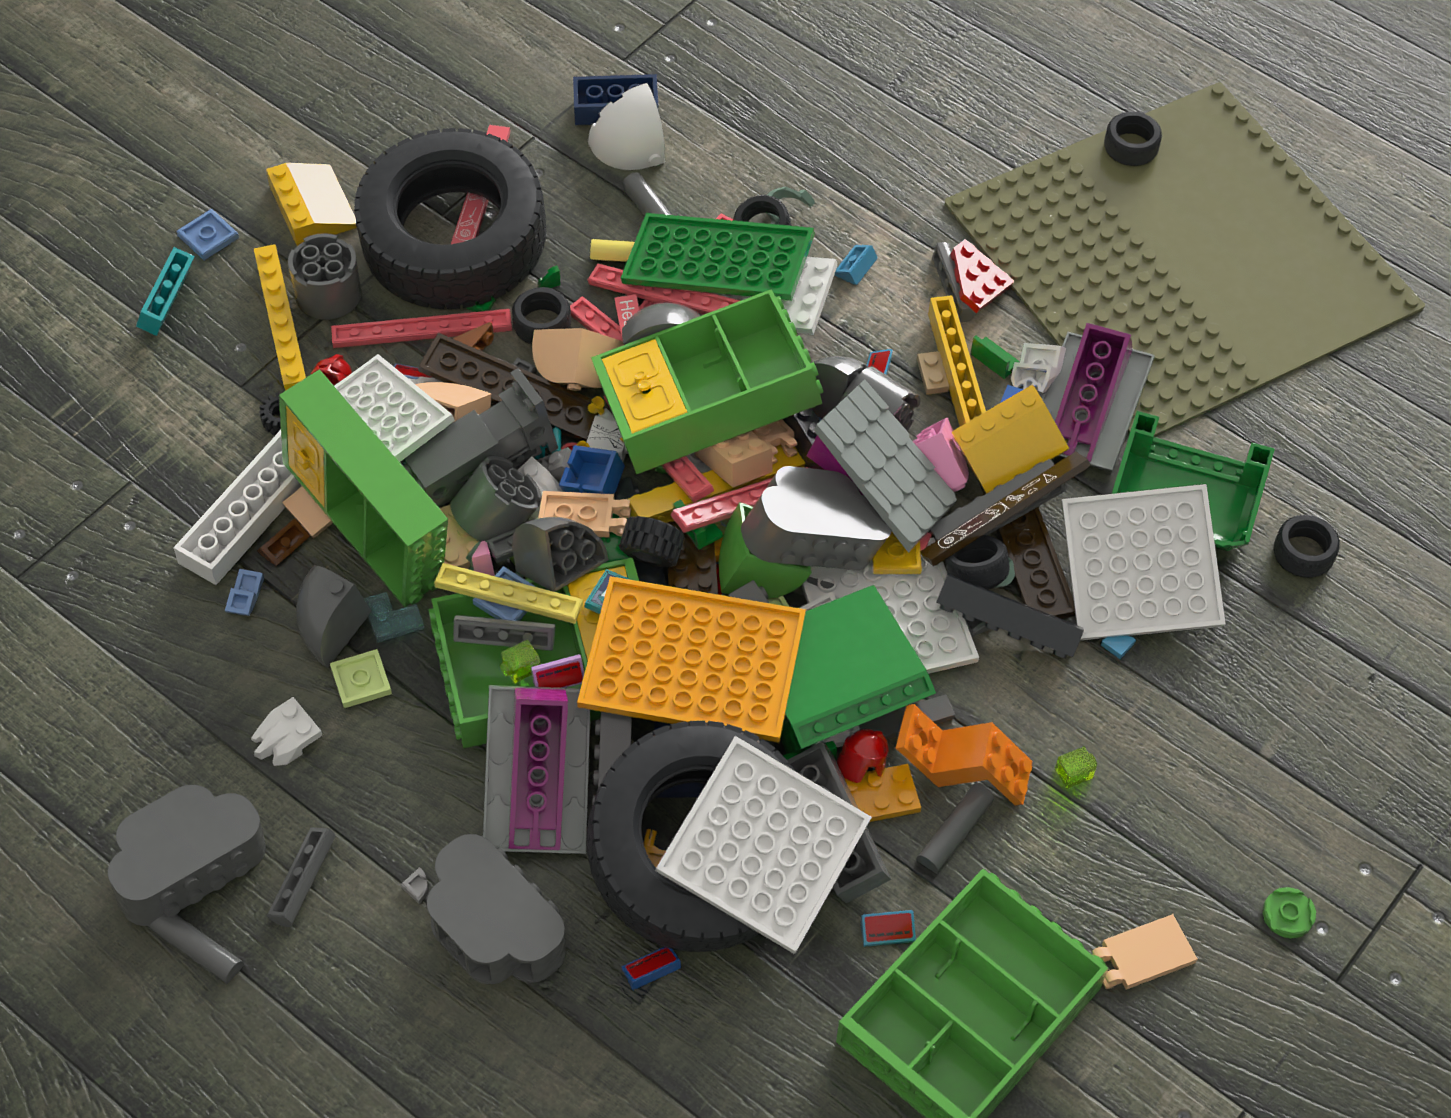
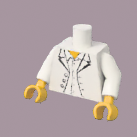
M596 396L592 399L593 403L588 406V410L590 413L595 414L598 412L599 414L594 418L587 442L580 441L576 446L617 451L623 462L628 451L613 414L607 408L603 409L604 400Z

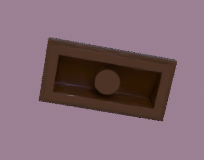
M294 518L259 548L257 552L276 567L309 538L310 534Z

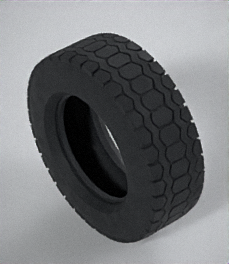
M455 128L442 129L441 133L440 129L427 131V135L423 132L411 136L412 140L408 137L398 142V147L394 144L385 151V154L382 153L376 158L374 164L372 163L366 170L357 188L354 214L362 252L367 265L374 277L389 292L412 304L415 302L416 305L427 308L429 305L435 309H444L445 306L447 309H460V305H463V308L475 306L476 302L481 305L492 301L491 297L495 300L506 294V291L509 292L518 286V282L521 283L529 275V272H532L544 249L546 239L545 207L538 175L527 157L515 146L513 147L512 144L504 139L501 140L500 137L492 134L487 135L486 132L474 130L472 133L471 129L458 128V132H456ZM456 192L473 193L486 198L499 210L496 220L484 233L471 240L456 244L438 245L426 243L413 237L403 228L407 217L416 206L429 198L441 194Z
M705 720L689 721L688 723L685 721L654 730L652 733H648L628 747L609 768L599 786L589 815L586 835L587 855L593 879L598 891H600V895L621 922L623 921L635 933L641 934V937L653 943L656 942L658 945L680 951L710 952L733 947L759 934L757 931L655 871L656 867L649 859L644 848L641 832L642 815L650 801L661 792L676 785L685 783L707 784L735 736L795 771L791 765H788V761L779 751H774L775 748L763 739L760 740L759 736L747 730L744 732L742 728L730 724L724 725V723L714 721L705 722Z

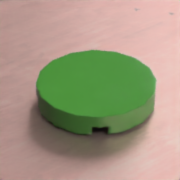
M1290 887L1278 888L1268 896L1264 903L1263 917L1265 923L1271 931L1279 936L1286 938L1301 937L1309 932L1315 922L1316 910L1314 903L1298 889Z

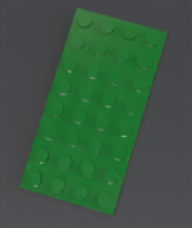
M646 213L621 275L622 284L750 297L772 289L775 297L780 296L781 300L792 301L815 235L814 228Z

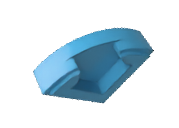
M1130 636L1106 637L1102 641L1101 646L1121 659L1135 644L1136 639Z

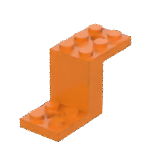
M915 704L906 705L896 749L937 787L988 780L1015 806L1024 804L1033 761L995 724L990 722L942 730Z

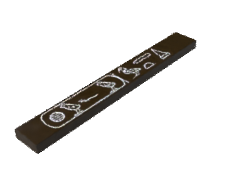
M1074 452L921 550L922 557L933 567L1087 469L1090 466L1088 459L1078 452Z

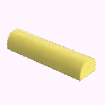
M592 239L590 259L627 262L635 242Z

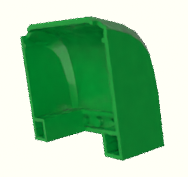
M1137 411L1112 494L1206 484L1215 548L1228 551L1247 546L1275 449L1252 442L1244 462L1154 437L1159 416Z

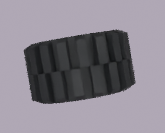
M641 516L629 517L619 543V549L627 556L640 562L658 567H673L677 565L685 536L680 530L663 521Z

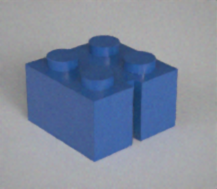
M574 445L567 462L570 468H565L559 486L563 492L615 494L625 465L617 451Z

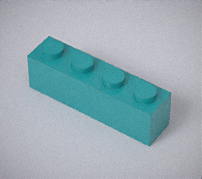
M175 247L173 248L140 312L136 327L156 336L158 335L190 271L195 256Z

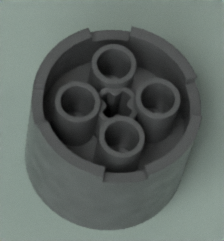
M316 234L304 238L303 243L294 250H291L288 257V266L295 300L302 312L316 319L330 320L350 313L358 305L362 290L356 254L351 244L338 239L337 235Z
M871 366L864 369L848 386L840 402L862 381L866 380L889 406L888 410L908 432L915 420L912 418L914 408L920 406V396L875 367Z
M499 456L487 457L450 503L455 520L470 536L479 542H486L526 523L539 507V502L542 499L541 491L529 474L524 476L512 467L513 462Z

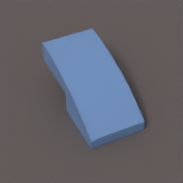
M239 569L235 587L230 590L225 612L250 616L260 593L264 574Z

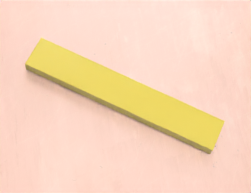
M442 563L434 582L436 588L573 624L576 623L583 605V599L446 563Z

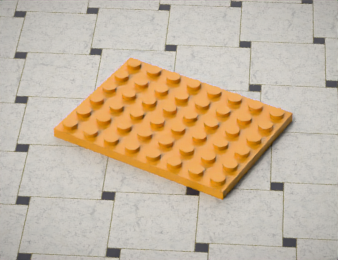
M610 576L577 707L670 724L703 720L705 722H721L724 725L730 724L742 728L744 732L747 730L759 736L761 740L779 743L806 610Z

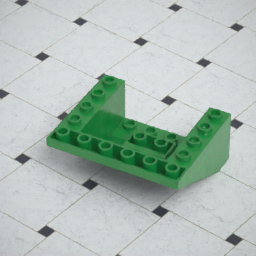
M874 585L805 612L780 736L786 754L936 693L926 668Z

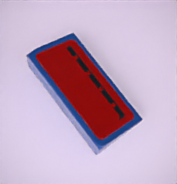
M663 947L623 965L621 968L632 990L680 969V960L671 948Z

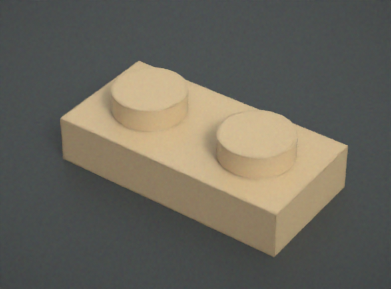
M940 352L917 354V362L926 395L948 392L949 384Z

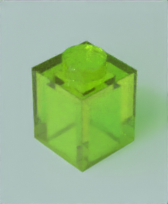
M528 639L501 652L502 663H500V668L505 677L510 676L514 684L531 676L532 667L540 665V657Z
M1085 746L1059 756L1055 770L1066 789L1092 779L1096 771L1097 762L1093 754H1089Z

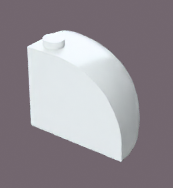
M647 83L622 93L623 97L614 104L610 102L599 113L601 117L597 123L592 124L588 137V144L600 161L622 170H639L665 163L662 124L656 102Z

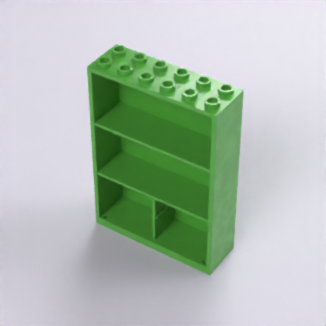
M982 869L839 1021L836 1042L925 1118H987L1101 989L1108 967L1100 957L1092 955L1085 950L1080 941L1066 935L1057 923L1050 922L1042 916L1041 911L1037 907L1030 906L1023 901L1018 892L1008 889L1003 885L995 874L988 873Z

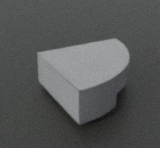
M420 867L401 884L402 889L418 904L424 900L428 889L425 873Z

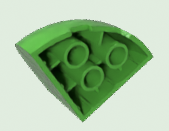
M739 502L729 519L720 548L719 578L721 593L730 594L753 580L758 587L762 586L765 589L769 599L794 591L812 573L811 567L766 562L753 555L746 547L741 533V525L753 507Z

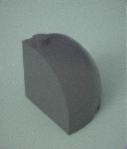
M657 303L644 307L626 321V325L623 326V344L626 345L701 315L689 307L676 303Z
M830 356L814 361L818 371L816 380L820 381L824 392L820 394L822 404L812 407L815 414L823 419L839 404L851 382L864 369L868 368L867 365L845 356Z
M563 517L537 518L518 526L513 534L512 547L516 571L553 592L609 561L602 539L592 529L572 519Z
M317 565L312 566L305 576L299 590L296 605L297 624L301 637L315 659L326 668L335 660L372 612L353 583Z

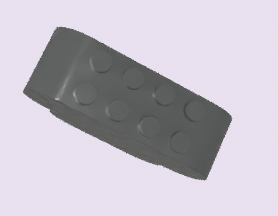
M793 466L782 467L776 472L741 525V533L746 547L753 555L763 561L846 570L864 569L892 531L867 498L860 494L856 484L844 474L836 471Z
M185 785L179 787L129 815L120 823L116 832V840L120 852L113 857L109 864L108 878L117 904L130 922L140 926H150L153 921L164 914L167 917L177 915L180 910L188 905L199 902L205 895L223 888L226 883L234 878L245 875L263 859L266 843L259 814L252 803L242 795L227 793L214 797L203 786Z
M467 834L457 837L439 852L435 861V870L440 881L431 889L427 898L432 932L439 943L474 980L483 984L500 983L511 975L520 981L534 983L548 978L559 969L566 957L564 922L558 914L557 906L551 900L547 902L541 896L542 892L539 887L533 882L530 884L524 878L525 874L517 865L513 866L508 861L506 853L500 847L496 849L486 838L480 835Z

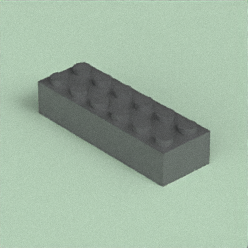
M823 741L787 760L788 765H791L795 772L858 809L832 751ZM867 826L833 885L836 895L846 904L892 880Z

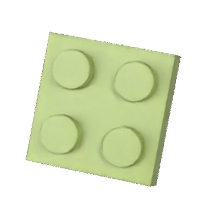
M378 649L330 663L344 708L392 694Z

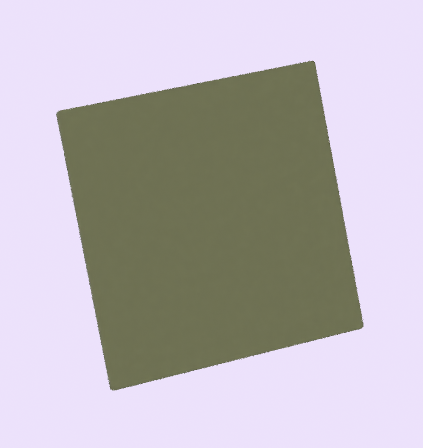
M1220 82L1145 113L1157 121L1162 131L1159 152L1151 162L1145 165L1127 166L1112 159L1106 152L1104 145L1105 130L947 197L944 202L945 206L986 257L1014 280L1011 288L1058 346L1063 345L1067 332L1083 336L1086 323L1131 334L1134 350L1155 355L1128 429L1129 434L1137 411L1159 416L1154 435L1156 437L1420 312L1425 307V303ZM1123 134L1119 136L1122 140L1132 144L1147 142L1143 137L1136 134Z

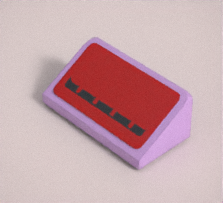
M580 655L532 667V679L535 687L568 688L583 682L584 669Z

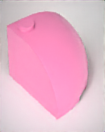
M945 418L922 430L913 442L935 466L934 470L955 492L965 487L969 472L966 460L952 437L951 432L954 430L948 418Z

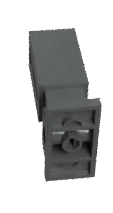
M519 368L510 372L513 379L512 387L499 394L501 402L479 415L475 410L471 411L448 425L444 430L404 458L405 463L402 466L439 508L453 499L478 466L489 456H499L506 459L526 446L531 451L539 446L542 448L546 446L550 453L558 449L544 402Z

